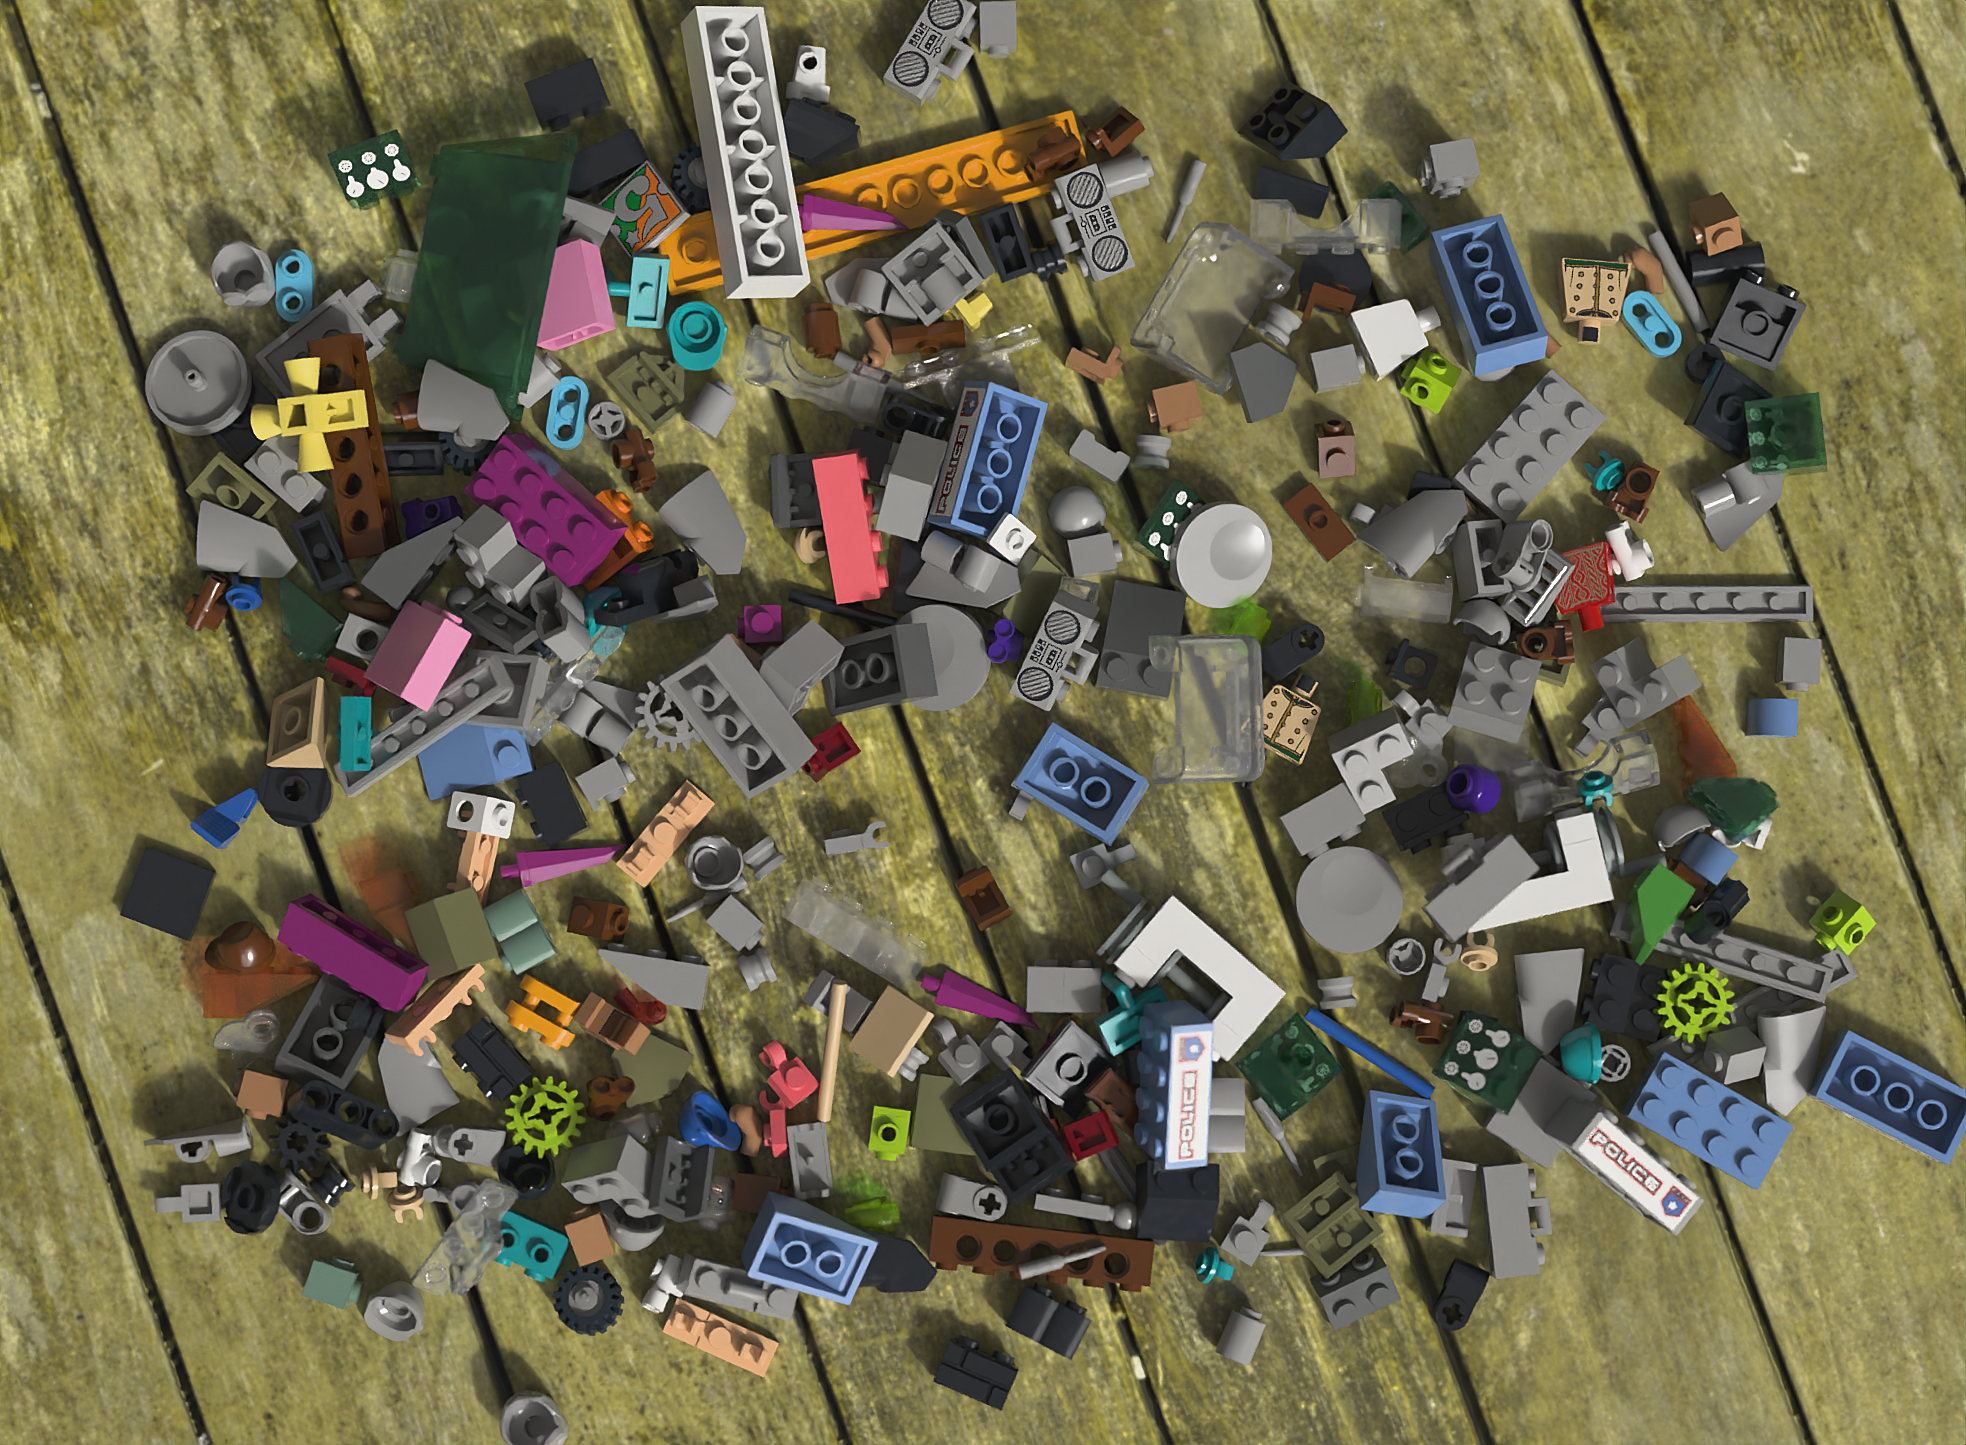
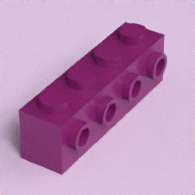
M311 893L290 902L276 939L288 946L292 953L308 958L316 963L323 972L334 974L347 982L351 989L367 994L375 999L382 1008L395 1012L415 1002L429 967L425 962Z

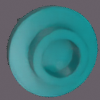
M1601 450L1598 454L1604 465L1600 468H1593L1587 462L1584 464L1589 478L1593 480L1594 487L1599 491L1613 489L1621 483L1624 477L1625 465L1620 459H1611L1606 451Z
M1594 770L1585 773L1577 781V792L1582 795V800L1589 811L1593 810L1592 800L1598 795H1603L1607 806L1612 805L1613 797L1610 790L1613 788L1614 783L1610 775Z
M1211 1246L1207 1247L1204 1252H1199L1194 1262V1272L1197 1275V1280L1204 1284L1210 1282L1213 1276L1230 1281L1234 1266L1219 1260L1218 1249Z

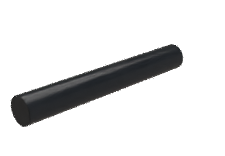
M792 587L790 591L789 602L881 629L893 626L897 622L896 617L848 603L837 604L834 599Z

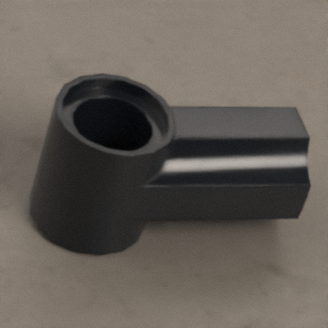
M1729 877L1723 880L1702 905L1686 918L1684 930L1688 938L1696 944L1706 945L1726 930L1733 918L1750 901L1748 888L1740 880H1732Z

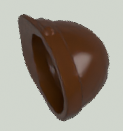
M240 921L228 926L221 936L209 943L205 951V961L209 966L217 970L238 976L253 975L264 971L271 965L275 958L276 947L273 939L258 924L252 921Z

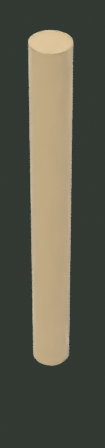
M839 979L832 981L816 1119L822 1122H827L831 1119L847 982Z

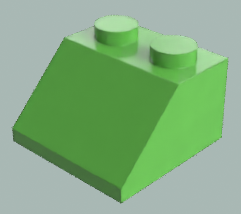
M1658 863L1652 872L1645 869L1635 881L1633 889L1627 896L1632 900L1627 909V917L1635 962L1639 965L1643 964L1678 919L1696 890L1661 863Z

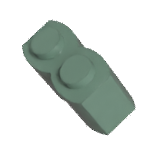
M519 889L483 909L493 939L496 937L503 949L499 952V958L508 972L514 970L516 975H522L559 954L536 908L524 889Z

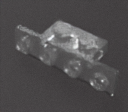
M1018 324L1008 329L1007 333L996 337H981L975 340L973 345L965 348H950L942 351L936 358L927 361H912L905 365L904 369L899 370L897 374L904 390L939 379L949 410L959 407L966 380L989 381L1008 389L1018 387L1008 354L1041 343L1042 340L1034 324Z
M602 625L590 639L589 652L567 664L554 652L545 660L551 666L544 697L541 700L535 701L536 706L533 710L529 731L517 730L528 744L533 747L539 740L549 734L555 720L563 711L572 706L578 691L586 683L594 679L605 659L617 651L625 636L620 627Z
M485 1179L411 1278L412 1285L440 1297L444 1296L450 1288L451 1292L464 1297L472 1285L479 1283L484 1269L490 1261L496 1259L502 1251L504 1240L501 1237L500 1220L518 1198L517 1190L492 1179Z

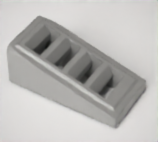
M1550 546L1541 570V577L1550 584L1547 587L1539 581L1533 588L1534 591L1541 595L1539 599L1529 592H1519L1513 587L1500 607L1526 627L1540 625L1576 565ZM1546 561L1559 570L1557 575L1544 567ZM1522 601L1529 605L1531 609L1528 608L1525 604H1523Z

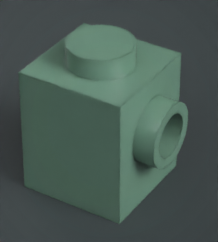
M333 1256L332 1261L317 1258L313 1261L302 1296L346 1309L350 1307L351 1302L357 1303L364 1285V1282L359 1281L362 1271L353 1269L354 1262L344 1258Z

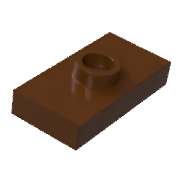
M963 320L934 322L928 327L925 324L891 328L894 355L910 353L932 355L940 350L966 347Z
M1312 482L1282 505L1326 563L1357 540Z
M1106 1065L1082 1093L1100 1110L1106 1109L1109 1118L1136 1143L1134 1126L1138 1122L1139 1117L1136 1092Z

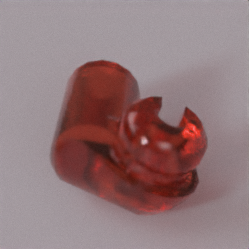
M628 987L613 997L625 1014L633 1017L643 1025L662 1023L667 1015V1007L661 1001L639 1002Z

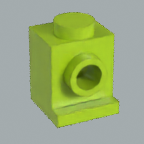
M874 1105L868 1150L875 1151V1158L897 1161V1154L905 1155L911 1110ZM886 1127L894 1128L896 1131L895 1139L892 1141L884 1140L882 1130Z

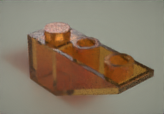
M1686 695L1679 700V704L1674 706L1675 724L1677 727L1681 726L1683 741H1678V757L1680 763H1685L1686 777L1681 779L1683 799H1689V804L1696 807L1740 802L1738 787H1714L1729 785L1723 784L1724 782H1738L1723 780L1737 779L1736 764L1691 695ZM1706 778H1718L1717 780H1705ZM1698 785H1709L1708 787H1696Z
M398 866L358 882L371 916L420 958L404 913L420 905L415 894L420 891V887L413 871L407 872L405 867Z
M267 967L262 972L240 976L215 969V974H204L203 1018H248L319 982L321 975L311 974V967H289V974H274V967Z

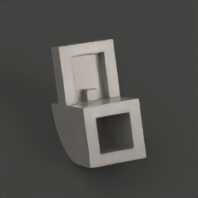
M822 970L819 976L811 983L807 994L802 1000L828 1017L832 981L838 978ZM847 985L842 1027L856 1035L876 1004L849 985Z

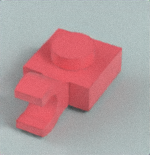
M775 1039L763 1047L764 1051L758 1056L763 1064L773 1073L767 1079V1083L789 1110L818 1089L820 1083L798 1056L789 1062L783 1047Z
M761 1091L759 1095L761 1108L766 1114L770 1115V1123L764 1124L765 1146H772L774 1158L789 1157L786 1119L787 1106L781 1099L775 1104L769 1103L766 1091Z

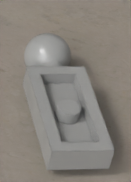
M1045 1187L1044 1193H1036L1034 1209L1103 1221H1113L1114 1225L1123 1231L1133 1230L1136 1226V1204L1129 1201L1120 1202L1116 1206H1109L1108 1204H1102V1196L1081 1193L1080 1200L1067 1198L1066 1190Z

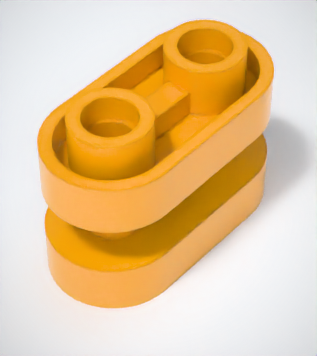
M526 973L519 987L528 993L522 1003L514 999L510 1000L504 1011L510 1016L507 1022L523 1032H527L529 1027L542 1034L539 1040L555 1050H559L561 1045L569 1047L576 1034L567 1029L583 1003ZM540 1000L560 1010L554 1021L535 1011Z

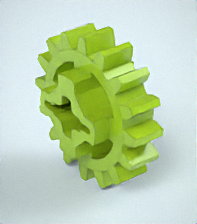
M1698 962L1694 963L1693 968H1691L1689 963H1680V973L1675 969H1668L1667 974L1670 980H1658L1657 983L1663 988L1662 993L1653 994L1652 998L1659 1000L1661 1006L1653 1009V1013L1664 1016L1659 1023L1660 1027L1667 1028L1672 1026L1670 1036L1678 1038L1683 1033L1682 1037L1685 1042L1692 1043L1695 1036L1698 1041L1706 1042L1707 1032L1710 1034L1720 1032L1717 1027L1719 1023L1729 1025L1730 1021L1724 1014L1725 1011H1734L1735 1009L1734 1006L1727 1004V999L1734 996V992L1723 989L1729 981L1726 977L1715 978L1718 969L1709 967L1705 970L1704 963ZM1685 981L1684 987L1674 993L1677 986ZM1708 984L1714 992L1715 999H1713V997L1707 990ZM1695 998L1705 1002L1706 1005L1689 1006L1688 1003H1683L1681 1000ZM1672 1006H1674L1680 1014L1679 1020L1674 1015ZM1713 1012L1711 1017L1702 1024L1703 1018Z
M548 1076L546 1085H540L539 1080L535 1077L533 1078L532 1088L528 1089L524 1084L519 1086L521 1097L510 1096L509 1102L515 1108L506 1109L505 1117L514 1119V1121L506 1124L507 1132H517L512 1142L516 1145L523 1141L525 1143V1154H528L532 1148L538 1149V1158H543L545 1150H550L554 1157H558V1147L561 1145L568 1151L572 1148L569 1140L570 1137L578 1140L581 1138V1132L575 1127L585 1125L586 1118L577 1116L578 1113L584 1110L585 1106L584 1103H574L578 1092L574 1090L567 1093L565 1091L566 1081L563 1080L558 1087L553 1086V1078ZM547 1094L556 1096L563 1102L556 1103L548 1099ZM533 1098L534 1105L530 1112L520 1116L523 1106ZM546 1110L548 1115H553L550 1124L545 1125L542 1119L536 1120L539 1118L540 1111ZM570 1119L568 1128L558 1137L557 1129L560 1123ZM534 1131L543 1136L544 1140L535 1139L527 1132Z

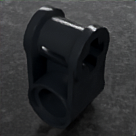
M907 392L893 394L881 413L882 424L891 433L903 437L905 430L938 440L943 439L948 424L953 423L955 419V414L948 408L930 403ZM902 407L908 413V418L901 419L896 417L892 412V408ZM936 423L935 429L932 431L931 428Z
M1303 624L1255 653L1254 657L1272 684L1276 685L1300 669L1301 665L1317 656L1325 644V636L1318 626ZM1302 632H1305L1308 636L1313 633L1317 636L1314 642V650H1310L1309 647L1301 648L1298 643L1302 640L1300 635Z
M1455 1257L1446 1274L1443 1288L1433 1308V1319L1436 1324L1442 1329L1451 1331L1460 1330L1465 1327L1476 1303L1483 1294L1490 1277V1272ZM1455 1304L1457 1305L1455 1311L1460 1314L1458 1320H1450L1449 1324H1447V1316L1442 1313L1443 1308H1451Z

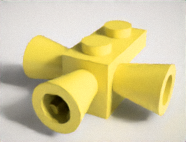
M320 358L284 361L283 363L295 397L277 399L278 405L255 404L251 411L253 432L260 440H265L281 433L282 436H300L297 473L334 469L323 433L369 427L364 390H353L318 395Z

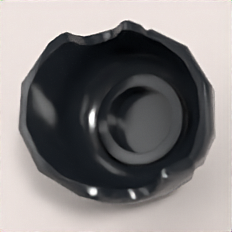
M522 1144L513 1145L503 1151L497 1161L499 1181L507 1194L520 1200L540 1198L551 1190L556 1180L554 1161L546 1153H544L543 1158H538V1149L531 1150L528 1154H525Z

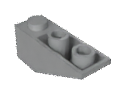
M613 943L608 944V950L598 949L599 956L663 1004L704 1010L711 966L702 965L703 958L681 955V961L667 960V952L645 949L644 956L629 954L631 946Z

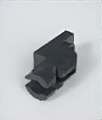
M680 548L664 553L661 557L653 556L650 559L626 567L619 573L621 597L607 600V606L593 610L595 624L621 627L675 609L673 587L698 577V561L694 552L689 549L681 551Z

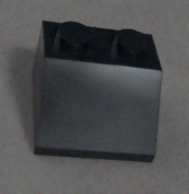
M1148 1160L1136 1165L1137 1221L1135 1239L1209 1242L1219 1205L1220 1164L1207 1163V1166L1166 1170L1156 1161Z

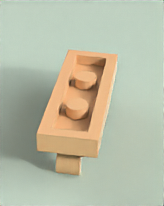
M686 780L616 865L645 888L713 808L715 803Z
M473 806L471 811H462L461 816L471 819L474 813ZM458 830L457 835L466 839L463 842L461 855L458 860L457 883H447L446 888L458 892L475 886L480 903L484 909L500 837Z
M480 963L437 979L384 1033L388 1040L393 1044L405 1046L410 1054L422 1056L424 1053L419 1048V1040L422 1038L424 1041L431 1043L436 1041V1036L430 1028L435 1023L438 1024L439 1021L447 1018L458 1002L466 1005L472 1003L467 995L470 987L478 992L485 990L483 982L478 979L485 972Z
M679 1297L662 1331L762 1377L765 1376L779 1344L776 1340Z

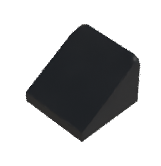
M1419 470L1413 475L1407 501L1423 491L1450 490L1452 481L1451 479Z

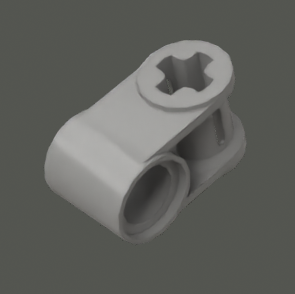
M1543 519L1509 522L1504 529L1498 553L1492 564L1493 573L1499 578L1510 580L1513 587L1519 592L1524 593L1533 589L1541 578V570L1552 544L1553 532L1550 524Z
M449 1123L442 1124L434 1130L431 1137V1146L435 1153L440 1156L475 1165L497 1168V1161L503 1152L506 1131L483 1126L470 1127Z
M288 1166L284 1171L285 1175L279 1180L281 1200L278 1212L302 1234L311 1235L324 1232L332 1222L331 1209L312 1190L308 1182L299 1173H293L292 1168ZM311 1207H314L320 1213V1222L315 1228L309 1227L304 1218L306 1211Z
M943 1172L935 1209L989 1221L999 1219L1006 1211L1008 1199L1001 1187L976 1181L967 1176ZM990 1193L995 1194L996 1201L1001 1203V1207H995L992 1212L986 1211V1204L981 1203V1198L986 1199Z

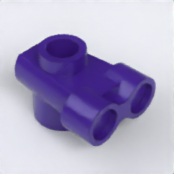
M453 495L427 501L415 498L403 502L401 505V512L407 524L405 533L408 540L457 516L463 519V510L458 504L457 498Z
M1008 619L999 620L995 624L994 630L989 629L987 633L990 645L988 656L992 662L997 664L1003 663L1005 660L1018 663L1025 635L1014 632V624Z

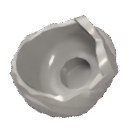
M245 239L232 240L217 250L210 268V277L214 289L221 296L224 303L230 306L242 305L250 308L268 303L276 291L272 264L266 252Z
M519 1391L510 1397L502 1408L499 1428L502 1439L507 1445H563L569 1431L568 1422L555 1401L547 1395L541 1394L538 1391Z

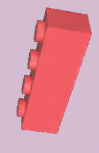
M860 448L817 454L812 463L837 604L880 598L885 591L884 587L889 586V578L886 565H880L878 551L883 550L881 532L880 530H874L872 515H876L873 513L875 496L873 493L868 494L866 479L871 477L868 458H862Z

